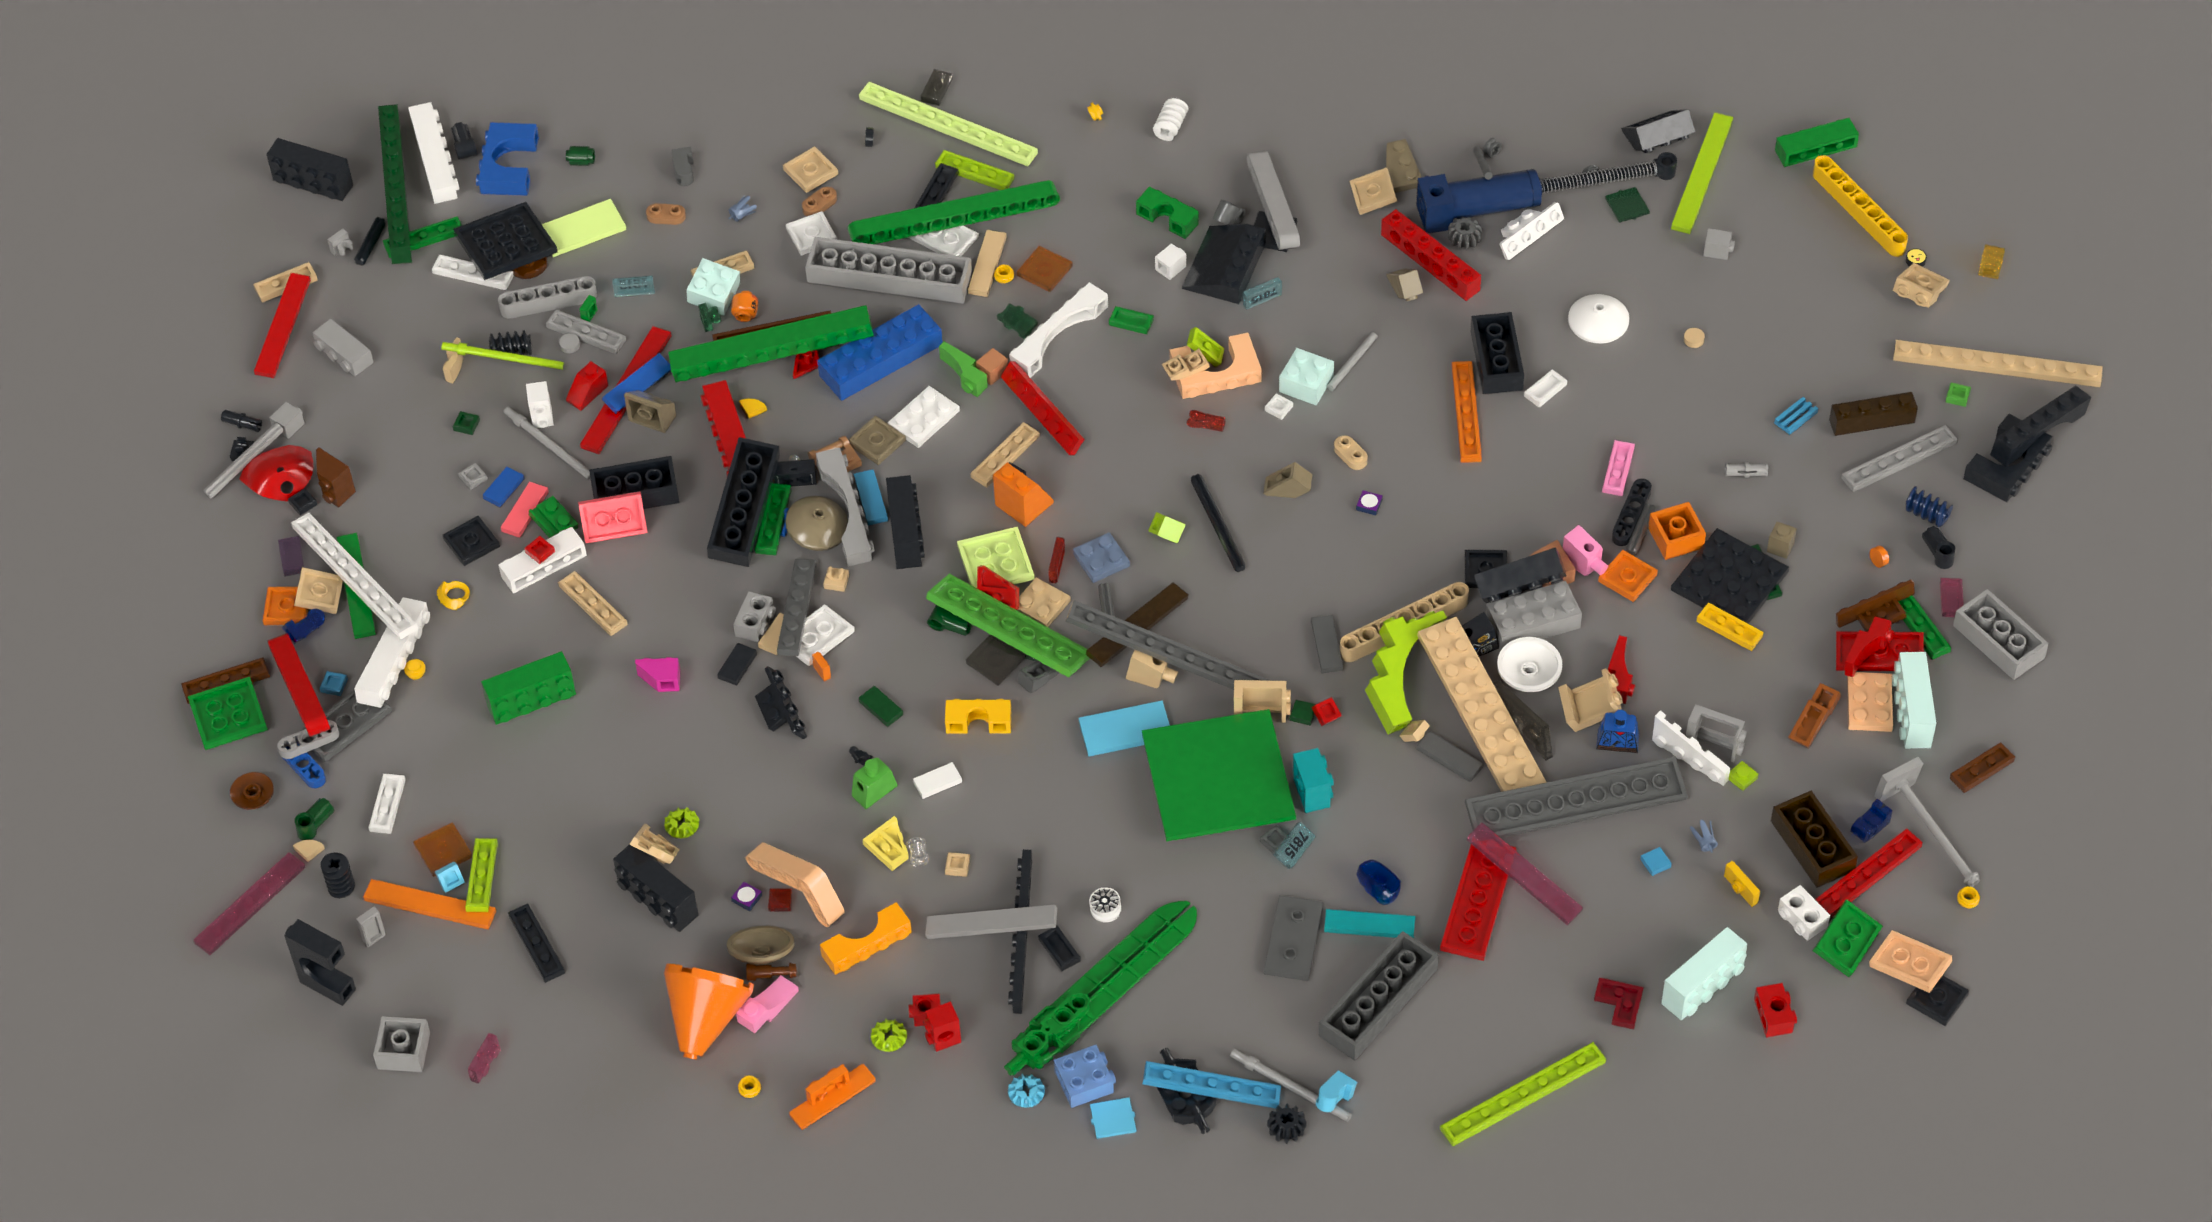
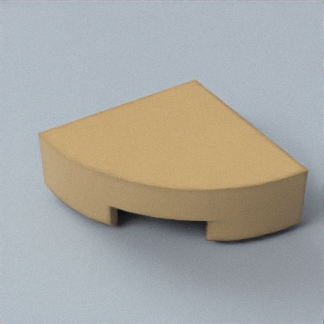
M303 840L293 845L294 850L307 862L325 849L322 843L315 840Z

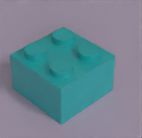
M1319 748L1293 754V781L1305 813L1329 808L1331 798L1334 797L1331 787L1334 786L1331 773H1327V761L1324 755L1321 756Z

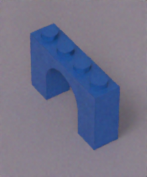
M490 122L489 130L485 132L486 145L482 146L483 159L479 161L480 174L476 175V185L480 187L481 194L528 196L530 186L528 168L503 167L498 165L496 161L501 155L511 151L536 152L539 140L537 124Z

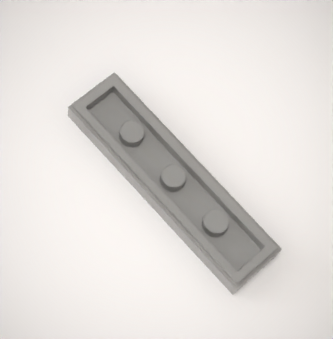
M555 310L546 322L548 329L564 335L568 333L575 334L580 341L614 354L618 353L626 341L625 335L559 310Z

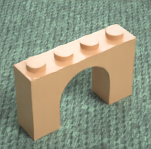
M1249 333L1229 336V352L1233 363L1227 369L1219 372L1203 370L1192 376L1176 380L1182 399L1261 382V366ZM1183 346L1170 349V359L1179 354L1181 358L1192 353L1190 347Z

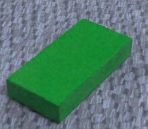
M1115 306L1109 319V326L1147 335L1154 316Z

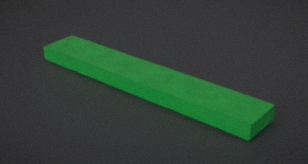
M353 533L336 537L337 542L364 569L358 534ZM345 583L355 639L376 635L372 610Z

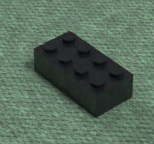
M280 138L276 139L266 154L272 178L278 183H284L297 189L307 190L314 194H320L340 201L344 200L353 186L347 158Z
M1512 312L1471 316L1470 332L1482 394L1523 391L1524 370Z
M672 456L589 470L594 499L641 492L643 509L680 503Z
M911 475L886 478L896 569L922 567L921 558H925L916 483H912Z
M1555 547L1475 574L1474 576L1481 598L1487 604L1507 596L1512 597L1522 594V591L1528 589L1532 591L1542 588L1543 584L1551 582V585L1564 581L1563 577H1566L1567 574L1560 553Z
M629 844L613 858L614 871L617 875L619 887L624 891L628 890L632 893L637 902H643L653 915H659L668 927H674L677 931L681 932L699 916L694 891L647 853Z

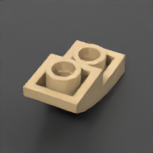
M456 337V339L454 340L453 343H454V344H459V342L461 343L460 338ZM446 350L448 361L444 363L443 372L445 380L453 384L460 372L463 355Z
M1200 349L1183 358L1179 354L1162 364L1171 381L1192 376L1210 367Z

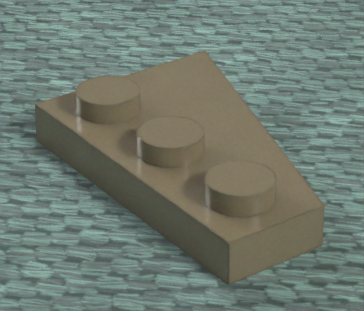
M1406 139L1387 143L1386 167L1389 171L1395 193L1417 188V179L1422 177Z

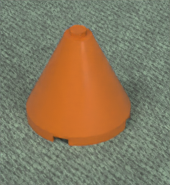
M666 964L664 976L679 1050L684 1053L683 1057L697 1060V1056L702 1057L751 996L754 988L753 983L743 984L744 980L704 969L686 968L678 964Z

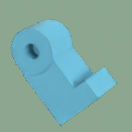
M1338 1070L1320 1087L1316 1107L1323 1112H1331L1342 1098L1349 1101L1353 1097L1357 1081Z

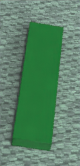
M458 216L410 231L411 251L455 237L453 229L462 226ZM388 238L382 240L388 257L391 258Z
M772 483L757 538L756 554H777L780 534L784 524V510L788 507L791 485Z
M1913 595L1898 601L1906 612V618L1902 620L1910 631L1924 632V650L1932 660L1951 652V646Z

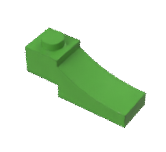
M945 341L939 345L940 359L951 366L959 375L963 390L978 397L988 387L987 374L976 368V360Z

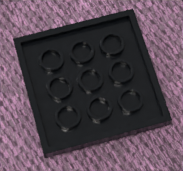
M527 202L453 229L455 237L484 280L558 253L556 244Z
M1716 528L1671 585V591L1702 608L1710 603L1748 624L1768 599L1770 593L1775 590V587L1779 585L1789 572V566Z

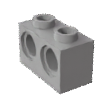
M748 591L733 624L735 637L754 642L760 641L762 635L768 630L769 620L773 619L776 607L773 606L772 597Z

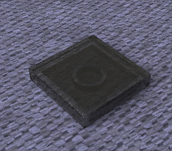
M989 635L966 659V664L999 686L1026 658V654L995 636Z

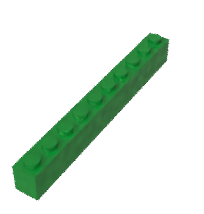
M867 305L681 348L669 351L668 354L675 382H680L838 344H845L874 335Z

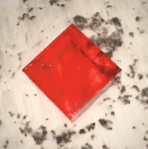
M770 889L769 912H791L792 889Z

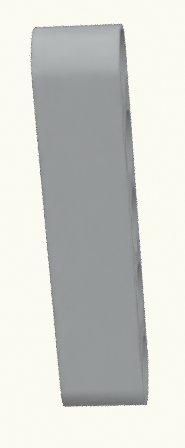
M583 276L504 292L499 295L498 304L502 317L511 319L581 305L588 295L597 298L595 280L592 277Z

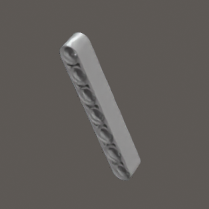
M1268 151L1247 154L1248 168L1278 249L1299 247V233Z

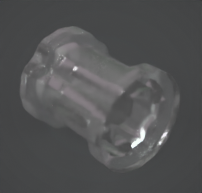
M915 837L907 842V848L911 853L909 861L912 866H923L928 863L929 856L925 851L927 844L926 840L922 837Z

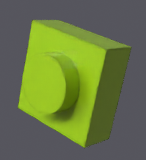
M1743 761L1736 765L1729 774V780L1742 791L1758 779V773Z

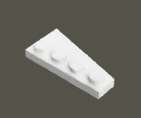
M1660 710L1655 716L1652 741L1658 747L1671 752L1677 759H1682L1690 764L1693 769L1701 771L1712 781L1724 786L1729 780L1730 767L1709 750L1704 752L1696 739L1693 737L1689 739L1680 732L1682 728L1676 723L1672 725L1665 720L1666 715Z

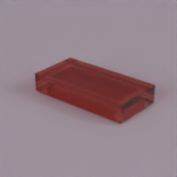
M1056 537L1048 570L1049 583L1057 584L1065 554V539L1062 537Z

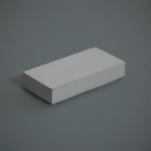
M375 906L356 918L363 943L367 947H370L386 935L380 913Z

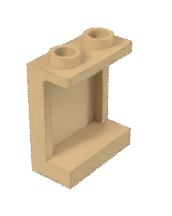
M1606 668L1601 670L1603 677L1571 690L1567 684L1558 687L1566 723L1575 732L1601 722L1605 713H1615L1617 710H1622L1620 704L1623 701L1616 689V686H1618L1617 678L1614 674H1610Z
M1234 680V715L1270 709V713H1281L1282 723H1286V715H1290L1291 690H1286V681Z

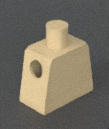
M1134 650L1126 679L1159 688L1162 679L1174 684L1178 671L1168 668L1167 662Z

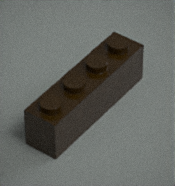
M1912 392L1833 404L1829 421L1835 436L1915 423L1918 406Z

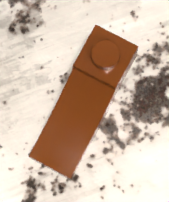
M1820 683L1812 699L1808 700L1789 735V739L1809 749L1819 730L1834 711L1841 698L1840 692Z

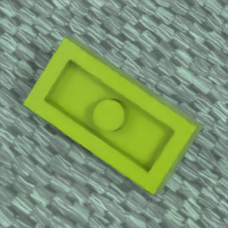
M1197 327L1192 328L1189 333L1187 346L1194 351L1200 349L1205 359L1213 366L1221 365L1224 348Z

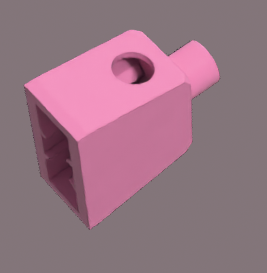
M1580 525L1564 536L1563 550L1576 571L1584 576H1588L1593 571H1596L1599 575L1605 573L1608 565L1601 560L1602 546Z

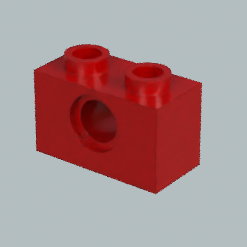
M1783 983L1756 987L1754 1001L1766 1038L1793 1033L1794 1024L1797 1023V1016L1795 1010L1790 1008V994L1788 991H1785Z
M951 1001L925 1011L926 1020L923 1021L927 1031L925 1032V1037L929 1045L933 1044L936 1052L961 1043L959 1018Z

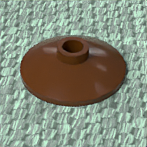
M259 772L241 775L233 782L230 788L232 802L239 808L246 810L264 806L269 802L274 793L271 779Z

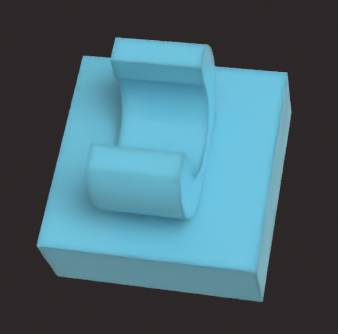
M455 862L435 871L445 893L465 883Z

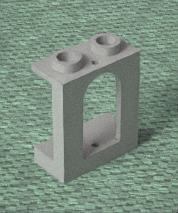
M1695 704L1688 719L1686 737L1689 739L1693 737L1696 740L1700 738L1732 749L1731 762L1734 763L1737 755L1741 756L1745 747L1743 742L1747 731L1744 730L1745 721ZM1704 716L1730 725L1737 730L1735 736H1729L1701 726L1702 717Z

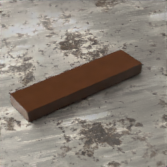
M264 657L181 683L187 704H189L188 696L246 677H250L251 682L254 683L270 678Z

